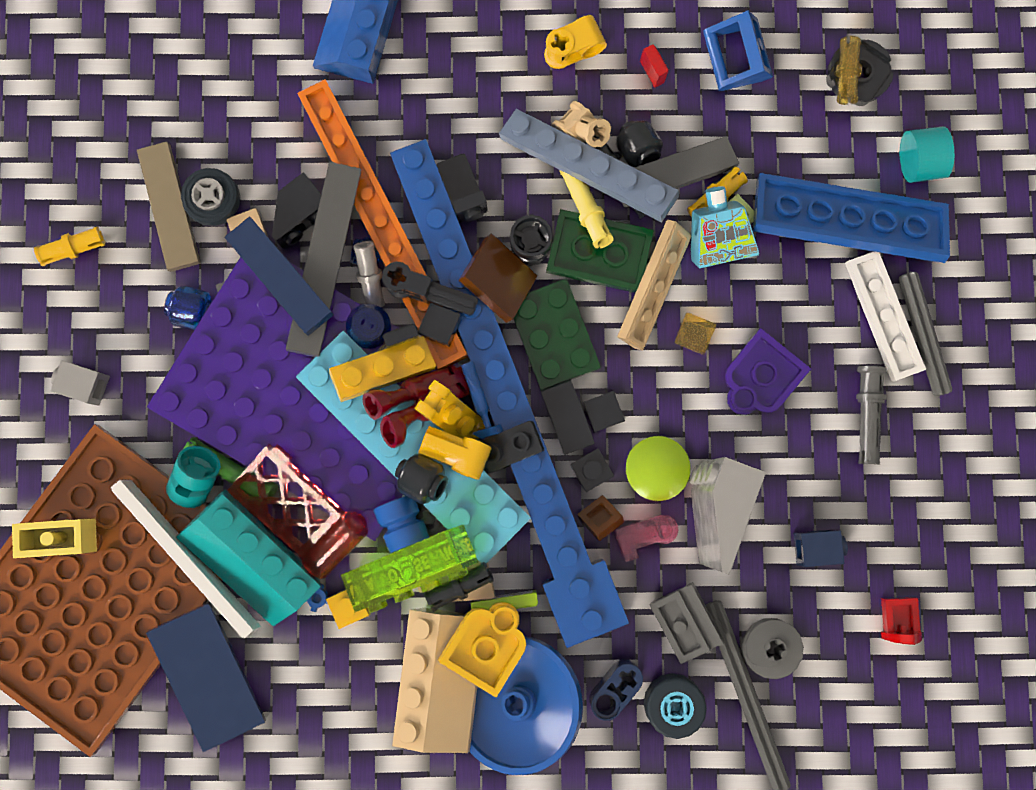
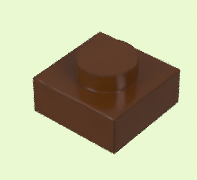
M603 495L577 514L581 523L599 542L624 523L623 516Z

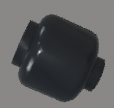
M645 120L629 121L621 127L615 145L629 166L636 168L659 160L663 142L649 122Z
M414 454L408 460L403 459L395 471V477L398 478L397 489L399 492L420 504H427L432 500L437 501L442 496L448 483L443 465L422 454Z

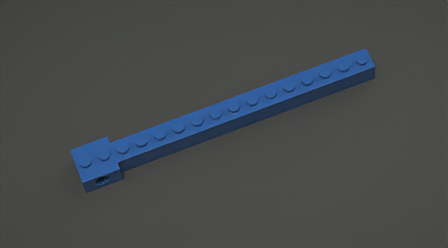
M424 139L390 152L440 284L476 297L459 281V278L471 261L472 255L427 140ZM479 298L476 311L471 316L450 309L462 316L458 331L470 362L474 361L494 424H501L502 430L505 431L524 422L533 421L543 444V452L510 466L553 574L552 578L542 581V585L566 648L629 624L605 560L601 558L593 562L590 561L494 312Z

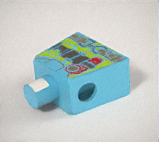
M720 186L707 189L706 198L708 206L692 211L691 261L698 268H704L759 255L745 207L737 201L727 202L725 187Z

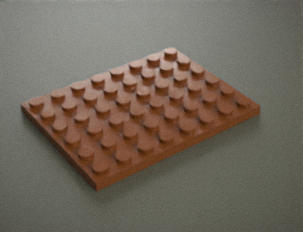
M96 424L92 426L20 523L96 518L97 552L13 558L12 534L0 549V690L89 757L94 756L161 665L146 632L202 606L208 601L206 596L113 493L111 487L119 480H132L178 533L205 509L208 504L204 503L196 508H184L170 500L166 492L169 476L100 425Z

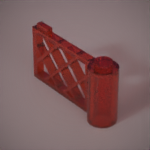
M268 444L229 487L227 492L301 557L303 566L311 575L324 579L367 536V522L361 514L344 511L289 462L293 457L278 444L275 447ZM266 457H269L277 465L278 475H264L262 461ZM255 470L256 475H251L252 472ZM244 482H257L259 497H250L240 486ZM265 482H279L281 497H266ZM287 482L299 484L303 489V497H288ZM267 504H282L284 519H274L268 513ZM289 504L304 505L306 519H291ZM312 505H322L331 513L330 517L327 520L313 519ZM292 526H307L308 540L304 544L293 536Z

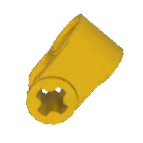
M586 15L573 23L554 29L548 34L544 58L550 67L562 69L580 60L596 56L606 48L607 43L594 17Z

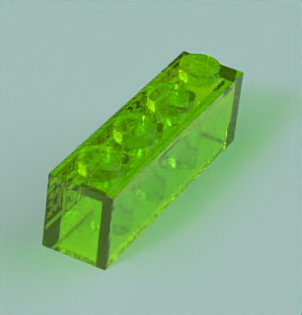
M463 524L341 574L354 612L368 608L369 613H373L387 607V599L394 597L395 603L415 596L412 590L420 586L423 593L440 586L439 578L448 576L449 581H453L468 575L467 567L479 562Z

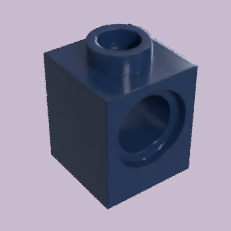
M831 529L793 533L796 564L798 566L812 567L845 564L844 556L847 555L848 546L846 538L841 535V530Z

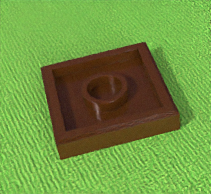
M491 233L485 237L459 278V281L504 322L508 323L515 317L538 275Z

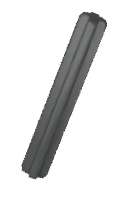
M917 272L903 274L899 277V282L934 396L948 394L952 392V385Z

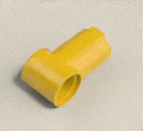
M429 426L418 454L451 466V469L459 474L479 480L492 448L475 439L463 437L462 439Z

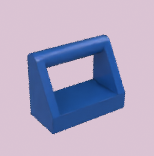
M749 10L703 30L719 91L762 82L773 77L758 18ZM741 31L751 69L728 78L717 36Z

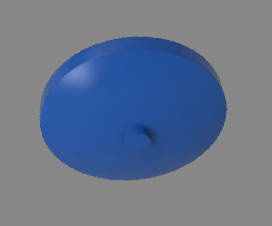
M524 636L526 640L525 651L498 696L494 697L480 687H477L470 753L485 766L509 775L536 773L557 762L574 743L583 715L581 688L570 664L552 646Z

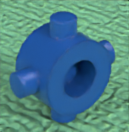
M321 584V587L307 600L312 612H317L318 608L328 604L326 599L329 597L324 589V584Z

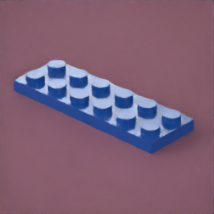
M759 173L756 181L753 232L946 263L950 257L949 204Z

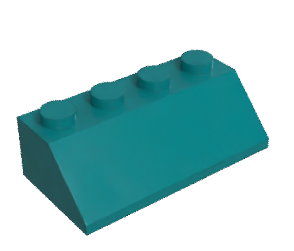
M226 489L176 536L181 543L272 626H275L296 612L321 587L320 577Z

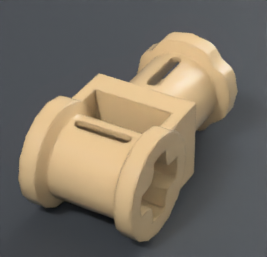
M573 101L569 105L570 109L559 121L555 120L551 124L552 127L582 142L586 140L587 144L592 147H602L610 139L611 126L609 122L603 118H595L589 109L577 101Z

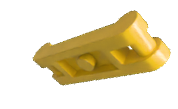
M434 380L428 388L430 392L425 400H420L414 409L447 433L462 439L463 437L477 440L479 437L473 435V432L485 429L482 418L452 394L448 388Z

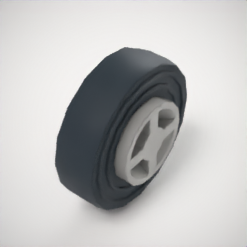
M204 168L195 171L186 179L182 187L181 200L184 210L193 220L202 225L217 226L226 223L228 218L235 216L240 205V192L235 181L227 173L215 168Z

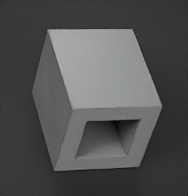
M61 360L60 365L52 374V387L50 391L87 404L99 406L110 376Z

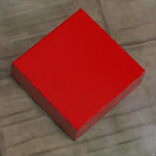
M652 44L643 49L640 63L654 88L664 84L669 69L656 46Z

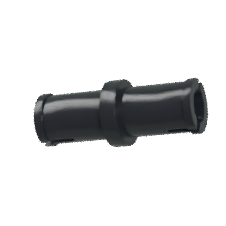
M483 562L481 565L461 575L455 573L450 576L449 581L425 591L424 595L431 610L434 612L458 598L464 600L468 598V593L494 582L493 575L490 569L487 568V564Z

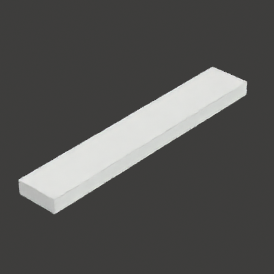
M119 480L111 487L113 493L242 638L252 635L261 627L212 570L176 538L179 533L132 480Z

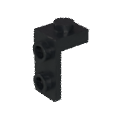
M465 154L454 156L436 164L459 223L477 220L484 213L488 212L487 201L483 191L479 190Z
M533 421L524 422L480 441L492 448L483 469L487 474L510 467L511 464L544 451Z

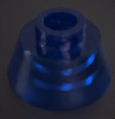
M362 304L354 308L348 315L346 331L348 336L359 347L366 349L376 348L385 342L383 335L391 331V321L386 311L374 304Z

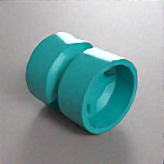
M190 446L180 451L166 485V492L170 500L184 508H196L203 505L208 499L221 468L220 460L216 454L201 446Z

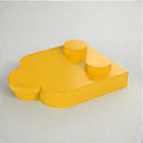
M506 602L495 603L488 610L485 608L470 610L464 616L438 658L439 663L492 696L497 697L526 648L525 637L517 629L519 625L518 611L514 606Z

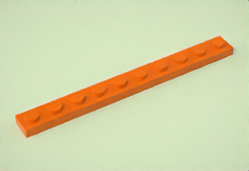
M326 79L298 92L297 94L331 161L361 169L354 206L385 266L396 261L403 262L408 265L411 271L427 276ZM402 275L400 279H394L393 282L397 286L399 281L405 282L406 279ZM410 297L403 298L402 300L419 330L430 302L427 304ZM455 333L450 347L425 338L438 370L447 368L468 357L457 333Z

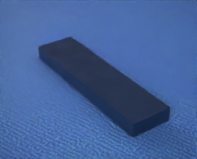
M250 216L224 237L307 336L334 315Z

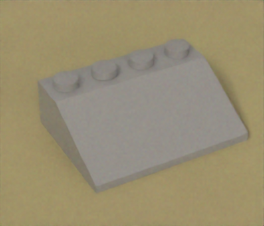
M727 457L702 461L700 466H694L689 483L693 484L691 499L699 564L728 575L730 574L766 472Z

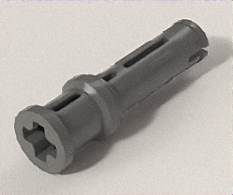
M859 366L857 367V372L860 373V393L856 394L858 403H861L858 464L880 465L882 403H885L887 395L883 393L884 374L887 373V367Z

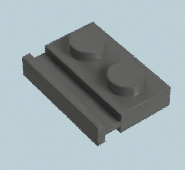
M693 582L650 603V607L680 664L724 644L725 640Z

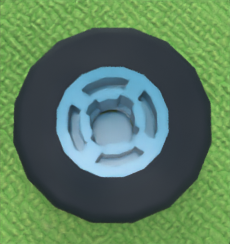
M674 673L662 675L651 682L645 692L643 703L645 713L657 732L665 737L681 739L691 736L700 729L705 720L707 706L703 693L692 680L684 675Z

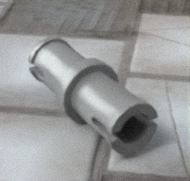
M371 241L357 243L353 246L359 270L356 273L357 281L362 285L365 308H381L385 305L380 282L382 270L377 266L375 245Z

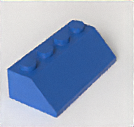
M332 0L313 68L374 84L398 0Z

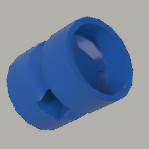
M407 496L373 509L380 527L387 528L388 530L383 538L389 554L430 538L424 520L416 519V515L419 512L417 502Z

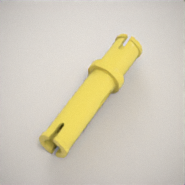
M559 170L580 213L579 221L583 227L587 228L594 247L604 248L610 245L613 241V235L610 233L604 220L605 213L603 208L597 206L588 184Z

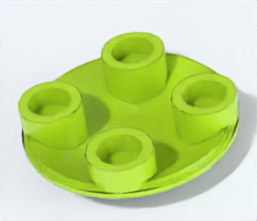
M653 436L643 439L632 448L626 461V475L631 487L640 496L649 500L663 501L675 497L685 488L690 477V461L686 451L679 443L667 437Z

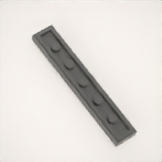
M330 161L302 277L329 309H331L361 176L360 168ZM292 320L286 351L319 357L328 320L309 336Z

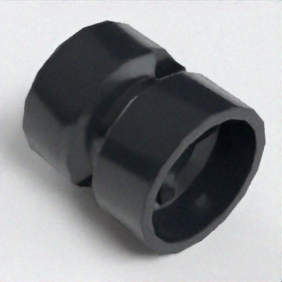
M526 215L519 218L512 226L510 232L511 251L528 266L540 264L550 254L553 236L550 225L546 220L536 215Z

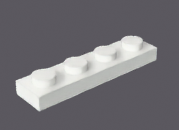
M871 252L847 261L845 263L891 381L894 382L926 370L880 253Z

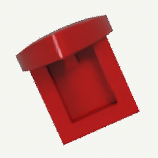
M881 598L883 618L881 639L908 645L920 643L922 641V631L920 630L918 598Z

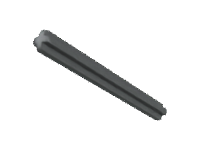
M719 600L706 604V607L725 640L724 644L719 646L771 787L773 790H788L791 787L789 778L724 606Z

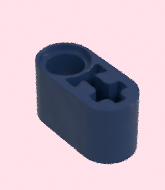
M622 659L614 663L591 691L589 703L593 714L598 719L603 721L615 719L640 690L643 684V675L634 662ZM622 671L625 673L631 671L633 680L630 683L626 680L621 683L622 679L619 674ZM611 683L614 684L615 688H619L622 693L621 696H618L615 689L609 686ZM602 695H610L614 698V703L611 708L601 710L596 706L597 699Z

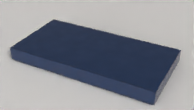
M211 602L146 632L203 752L265 723L266 718Z

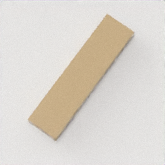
M666 221L617 336L634 349L643 351L691 239V234L676 221Z

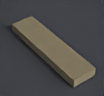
M163 142L137 149L167 270L172 272L201 264L189 215L184 210L182 204V187L171 145L168 142Z

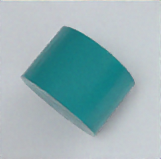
M946 127L909 130L903 134L900 142L899 156L903 176L908 182L943 179L950 176L954 166L955 152L951 133Z

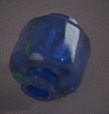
M179 286L175 291H171L167 295L164 304V314L168 316L173 326L194 331L212 303L211 296L204 290Z

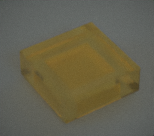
M686 312L674 343L704 355L716 324Z

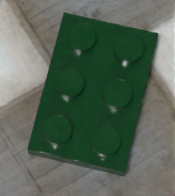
M560 209L546 273L636 293L645 272L654 230L604 219L610 233L613 235V241L604 248H595L587 228L583 227L579 221L580 213Z
M567 278L529 292L513 320L540 390L601 369Z

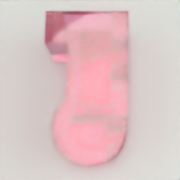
M656 515L616 528L614 533L623 560L628 562L639 558L636 549L656 542L669 544L675 540L679 530L676 521L672 517Z

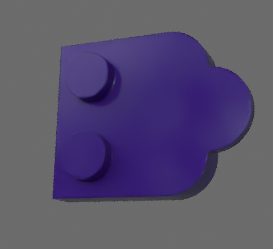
M760 328L726 368L725 382L730 388L727 394L728 406L733 412L741 415L750 414L755 409L766 413L776 411L805 378L811 368Z

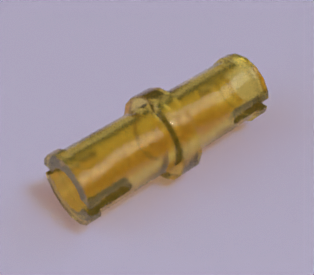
M847 36L840 40V63L836 66V76L839 77L837 103L841 105H848V98H851V105L858 102V77L862 75V65L859 64L861 39L857 36H850V44H847Z

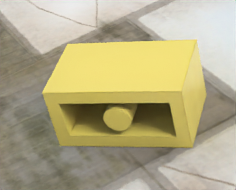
M96 518L12 524L13 558L97 552Z

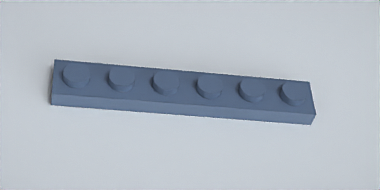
M518 109L514 111L499 132L501 140L661 223L679 198V190Z

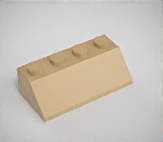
M431 608L409 610L392 746L423 753L470 752L478 686L438 661V658L466 614L438 609L433 612Z

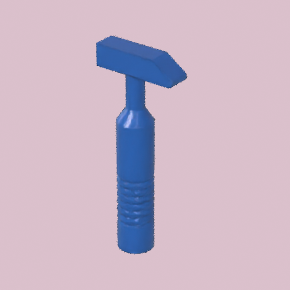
M474 361L462 364L461 367L475 410L482 417L485 429L473 432V435L485 438L503 432L501 424L491 426L487 414L489 407Z

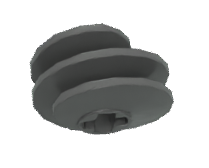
M764 618L753 623L746 631L741 640L740 651L745 664L756 674L764 678L779 679L789 676L798 668L803 658L804 646L800 634L792 625L777 618ZM771 641L778 645L774 648L775 654L773 655L766 652V650L770 649L769 643Z

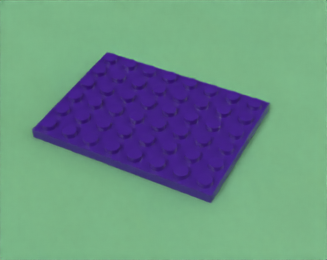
M240 257L147 405V408L373 541H376L384 527H380V524H378L373 509L402 498L403 494L397 489V478L296 378L315 357L286 351L293 318ZM290 263L303 277L304 270ZM335 290L330 309L334 315L328 319L321 352L344 331L369 355L387 349L383 335L399 328ZM458 363L453 364L456 368L461 366ZM404 381L398 382L397 384H398L399 386H401V384H402Z

